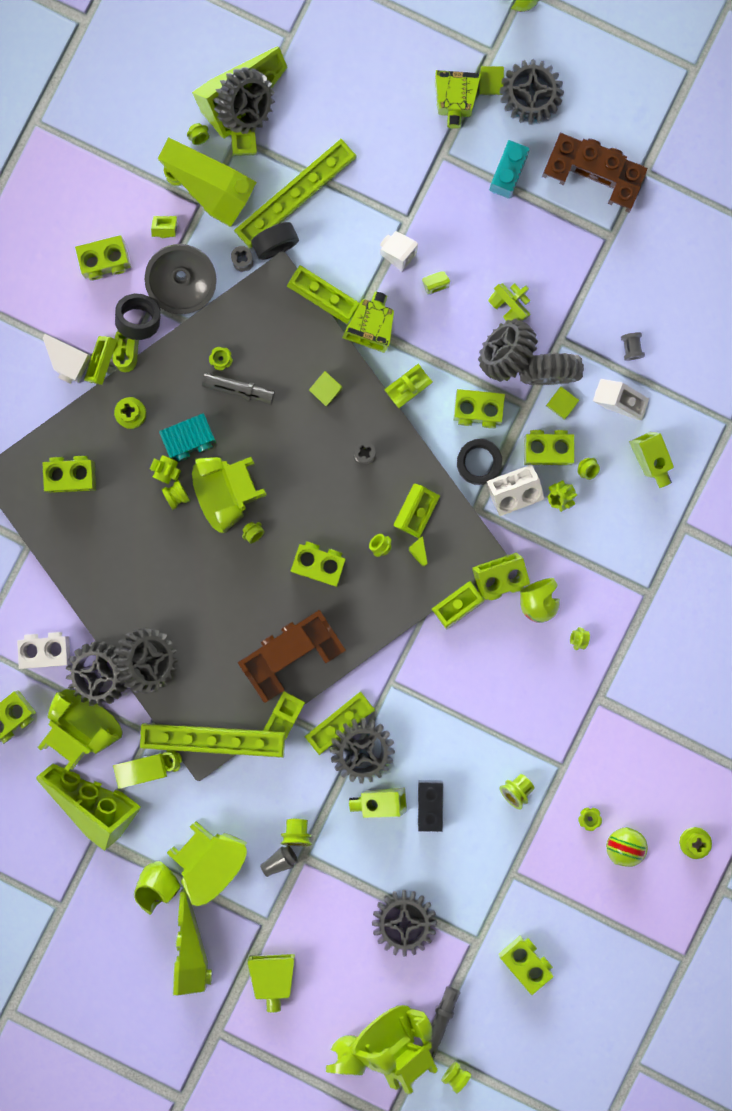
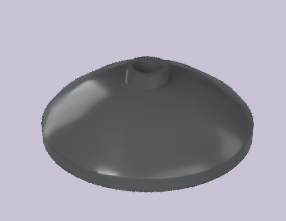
M173 244L158 250L146 266L144 282L149 297L153 298L161 309L170 313L190 314L200 310L211 300L216 289L217 277L212 261L204 252L190 245ZM183 271L186 275L179 277L177 272Z

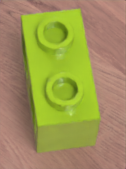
M122 235L75 246L81 274L85 279L89 278L90 281L101 279L104 274L108 273L113 275L126 272V269L131 268L125 240ZM113 252L121 253V257L117 261H110V255ZM90 258H98V262L94 267H87V261Z
M457 389L453 421H458V425L462 426L482 423L484 428H496V425H501L505 394ZM470 403L473 406V412L471 414H464L460 409V405ZM487 405L494 406L497 414L493 417L487 416L484 412V407Z
M530 430V434L524 436V465H573L574 434H568V430H555L554 434H544V430ZM535 441L540 442L543 445V452L534 453L531 449V443ZM564 442L567 446L566 453H558L555 449V443Z
M74 456V461H64L63 457L49 458V462H43L44 491L47 493L96 491L95 462L88 460V456ZM81 467H85L87 470L86 477L78 480L76 471ZM61 469L63 471L62 478L54 481L52 479L53 471Z
M307 541L305 545L299 544L291 572L337 587L346 561L345 558H342L343 553L329 549L328 553L319 550V545ZM311 553L314 555L315 560L311 566L302 565L301 557L303 554ZM329 560L335 561L338 565L337 571L333 574H328L324 571V564Z
M517 552L472 567L478 591L485 600H496L502 597L504 593L519 592L524 589V586L530 585L524 558ZM517 569V575L509 579L510 572ZM495 577L494 584L486 587L488 579Z
M19 690L13 691L0 702V721L4 725V729L0 733V742L3 744L15 736L13 731L18 727L24 729L33 722L32 716L37 713ZM15 705H19L23 709V714L20 718H16L13 715L12 710Z
M519 935L498 955L532 996L554 977L550 971L553 966L544 956L541 959L534 952L537 950V947L529 938L524 940ZM517 949L526 950V956L521 960L513 957ZM535 967L542 969V973L538 978H531L529 976L531 969Z

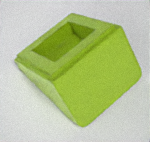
M481 66L479 72L481 73L479 95H502L500 94V88L504 87L501 83L504 78V66Z
M444 271L422 278L428 295L447 289L450 285V279Z
M326 371L309 389L326 407L343 390L342 386Z
M422 536L409 547L408 551L422 567H425L428 563Z

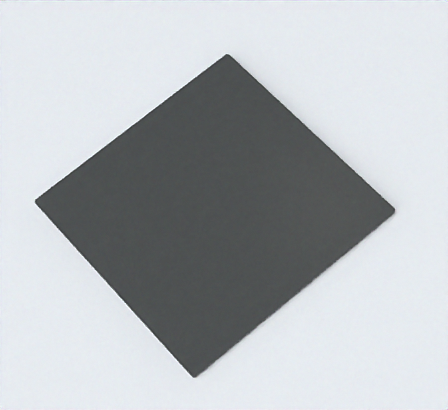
M280 252L138 354L137 363L133 370L125 373L117 369L104 379L103 385L97 384L0 454V509L98 644L107 642V648L114 645L115 650L117 648L121 649L122 647L118 641L126 640L125 634H133L134 629L141 630L148 627L150 630L158 629L159 634H166V640L173 642L170 649L177 650L172 656L178 661L172 664V667L177 671L169 673L172 680H165L166 686L164 688L159 687L157 692L142 693L141 691H132L155 724L263 731L283 692L307 704L432 613L433 607L469 581L473 583L475 577L472 567L507 556L504 549L401 409H398L384 391L385 387L352 342L342 338L344 331L333 316L287 287L297 267L285 252ZM214 348H227L231 351L233 361L230 367H225L224 370H217L214 368V365L210 364L209 356ZM324 371L343 388L327 407L309 391ZM208 372L248 384L253 382L255 386L275 390L273 403L269 405L255 400L246 401L244 397L202 387L204 374ZM126 397H134L140 400L146 409L144 423L135 429H127L121 426L116 421L114 415L117 403ZM126 406L127 410L123 411V414H126L129 418L131 413L135 412V409ZM204 413L216 442L212 443L213 448L199 453V450L189 453L191 457L178 463L176 468L181 470L177 480L183 486L190 501L187 503L182 502L178 504L176 509L172 510L161 489L173 486L175 480L171 479L169 484L163 483L152 477L154 471L150 469L154 459L160 461L162 455L170 458L159 431ZM362 441L370 442L375 448L374 461L368 465L359 464L354 457L355 446ZM361 448V454L359 455V457L361 458L362 456L366 457V459L369 458V452L371 450H364V448ZM74 456H88V460L95 462L96 491L47 493L44 491L43 462H49V458L63 457L64 461H74ZM252 457L255 465L247 469L256 491L264 489L267 496L245 504L244 517L226 533H219L206 519L195 493L192 479L193 466L196 463L195 459L221 458L222 461H227L231 465ZM81 467L76 471L78 480L84 479L87 475L85 467ZM56 469L52 473L54 481L60 480L63 476L61 469ZM413 484L422 485L440 495L420 538L423 536L428 563L425 567H422L408 551L409 547L419 538L393 526ZM250 522L255 524L260 522L265 532L258 541L250 544L242 538L244 533L242 530ZM377 534H383L385 537L389 536L391 538V550L388 554L381 555L380 557L374 556V553L369 548L370 541ZM307 541L319 545L320 551L328 553V550L332 549L343 553L342 558H345L346 561L337 587L291 572L299 544L305 545ZM305 553L302 555V565L311 566L314 563L315 558L313 554ZM329 560L324 564V571L326 573L333 574L337 571L338 565L335 561ZM320 610L346 651L326 664L316 648L304 654L275 673L285 690L264 703L240 668L238 662L261 648L260 642L271 635L274 638L281 635V629L289 623L293 622L296 625ZM147 641L148 646H150L152 651L156 653V648L150 642ZM134 668V671L137 674V676L145 680L144 676L141 675L139 669ZM176 751V753L181 755L182 762L197 781L203 780L235 756V754Z

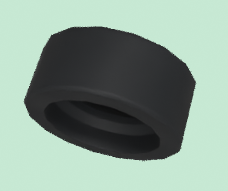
M283 222L271 226L251 240L252 246L260 260L273 258L280 252L288 251L299 242L291 222Z
M133 293L124 296L118 301L115 307V326L124 337L132 340H144L157 333L160 327L161 309L153 298L144 294ZM134 309L143 310L150 314L152 319L144 324H134L124 318V314Z
M474 439L467 442L457 456V469L460 476L466 482L473 485L487 484V481L498 476L502 468V455L499 448L493 442L486 439ZM476 448L488 450L493 457L491 471L483 476L471 474L465 465L467 454Z

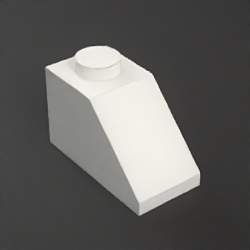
M397 231L392 236L388 234L380 243L382 247L380 255L401 272L417 255L418 243Z
M44 334L43 340L52 367L59 374L58 378L69 384L72 381L80 383L91 357L70 345Z
M600 379L593 402L605 409L642 421L649 401L648 397L623 382Z

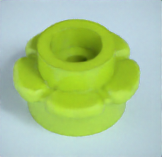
M195 123L189 127L187 137L194 145L203 144L209 139V128L207 125Z
M216 347L209 356V362L211 365H214L215 369L224 370L225 367L228 368L232 364V353L227 348Z
M585 458L578 464V474L581 478L587 480L595 478L600 471V466L595 458Z
M254 522L248 523L242 530L244 532L242 538L250 544L258 541L265 532L261 527L262 524L260 522L256 524Z
M377 534L372 538L369 548L374 553V556L380 557L389 553L391 550V538L389 536L385 537L383 534Z
M578 627L570 635V644L574 645V650H585L590 641V633L584 630V628Z
M174 750L163 752L162 756L166 771H178L181 767L180 763H182L181 755Z
M586 807L580 812L581 815L578 818V822L581 827H585V830L594 831L602 824L601 813L598 809Z

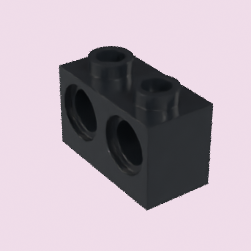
M418 780V832H443L442 780Z

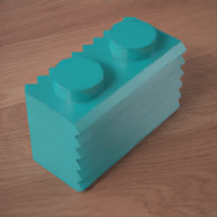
M508 140L489 191L508 199L512 197L528 158L529 147Z
M204 413L159 431L169 457L173 460L176 459L177 462L191 457L189 453L199 450V453L213 448L212 443L216 442Z

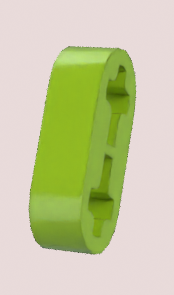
M117 331L115 334L117 343L113 352V363L119 371L130 372L137 363L139 340L128 338L126 345L123 339L127 337H124ZM126 353V356L129 360H125V364H122L120 361H123L125 359Z

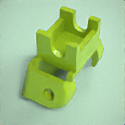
M252 457L231 465L227 461H222L221 458L195 459L196 463L192 471L195 493L206 519L219 533H226L244 517L245 504L267 496L264 489L256 491L247 469L255 465Z
M71 689L56 692L47 716L50 719L48 725L52 729L37 747L39 750H43L50 746L66 758L69 763L64 769L67 771L74 769L85 754L90 752L97 754L121 739L123 735L119 722L103 706L100 707L98 703L90 706L89 700L84 703L81 702L82 695L73 696L76 690Z
M195 821L189 827L195 832L180 851L173 846L167 851V854L184 869L181 873L184 877L181 883L192 905L201 906L216 898L240 871L247 855V842L225 832L222 835L217 833L213 836L200 823Z
M397 1005L378 1016L359 1034L352 1047V1054L369 1069L384 1074L390 1088L398 1090L401 1087L400 1082L405 1093L410 1095L414 1092L411 1084L427 1070L434 1074L438 1071L429 1052L432 1048V1043L429 1042L432 1039V1027L429 1018L424 1012L411 1009L407 1005ZM414 1037L421 1038L424 1046L413 1044L415 1042Z

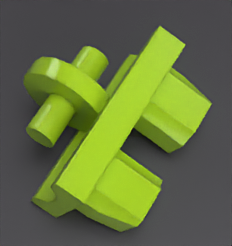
M503 283L493 288L495 292L488 299V302L496 310L505 302L511 308L503 316L505 321H512L513 319L518 321L525 320L531 315L519 301L520 299L525 305L531 301L525 295L529 291L527 286L520 289L514 283L510 289L515 295Z
M418 363L385 388L384 391L400 409L430 386L433 381Z

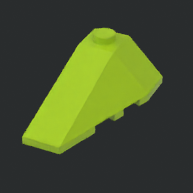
M276 46L210 79L192 92L200 112L222 138L225 139L231 135V129L224 127L223 122L217 118L219 113L214 110L218 103L213 99L219 95L215 89H221L222 87L220 80L226 81V73L233 74L234 69H241L242 67L253 68L267 77V80L272 83L270 88L272 89L288 68L280 47ZM252 83L245 84L243 86L244 89L246 87H251ZM244 113L243 115H242V114H239V115L237 116V118H242V117H244L246 114H245V113Z
M169 137L157 158L170 174L187 189L189 194L199 202L209 216L229 227L232 226L246 205L257 183L239 171Z
M51 764L36 777V780L83 834L104 851L122 836L141 808L140 805L123 792L116 789L112 792L101 787V783L96 781L91 783L81 779L79 774L67 771L56 764Z
M183 888L180 891L178 926H180V931H178L176 938V948L179 951V956H177L174 963V996L205 992L207 985H211L212 970H208V960L192 903Z

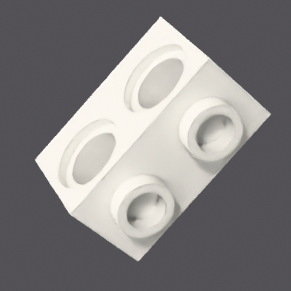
M532 464L487 481L492 502L499 516L545 500L540 479Z
M62 632L48 633V638H39L38 634H26L23 640H17L19 669L71 665V662L68 660L71 657L69 636H62ZM55 642L59 643L62 648L58 656H54L51 653V646ZM31 644L37 647V655L34 658L29 657L27 654V648Z

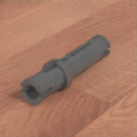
M205 372L202 380V387L244 397L246 401L255 400L272 405L275 396V390L255 386L253 382L248 384Z
M446 986L439 1006L435 1008L436 1014L431 1024L432 1039L429 1042L432 1043V1048L429 1052L433 1060L435 1059L447 1024L454 1016L453 1010L461 994L459 990Z

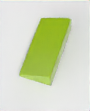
M413 484L393 526L416 538H420L440 495L422 485Z
M469 581L433 607L432 611L447 630L485 601L472 582Z

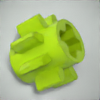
M163 455L160 461L154 459L150 467L154 471L152 477L166 484H169L171 479L177 481L181 470L176 468L179 462Z
M561 480L548 488L551 492L546 498H548L552 508H559L560 512L575 505L573 499L578 494H576L572 484H565L564 480Z

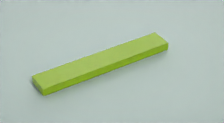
M342 138L339 139L234 229V232L251 249L253 247L251 240L257 234L283 222L353 162L357 155Z
M142 723L140 748L283 758L285 756L286 732Z

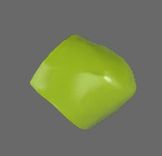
M161 861L152 862L145 866L139 875L134 890V898L137 904L146 913L151 915L159 903L167 904L178 893L181 886L176 876Z

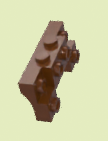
M560 132L542 177L546 178L549 176L560 181L559 184L563 186L570 171L612 188L613 192L608 204H618L625 207V211L630 213L648 168L627 160V156L623 155V152L619 149H608L601 146V143L594 139L586 140L583 138L580 141Z
M320 610L296 625L293 622L289 623L281 629V635L276 638L271 635L260 642L261 648L238 662L240 668L264 703L285 690L275 673L304 654L316 648L326 664L346 651Z

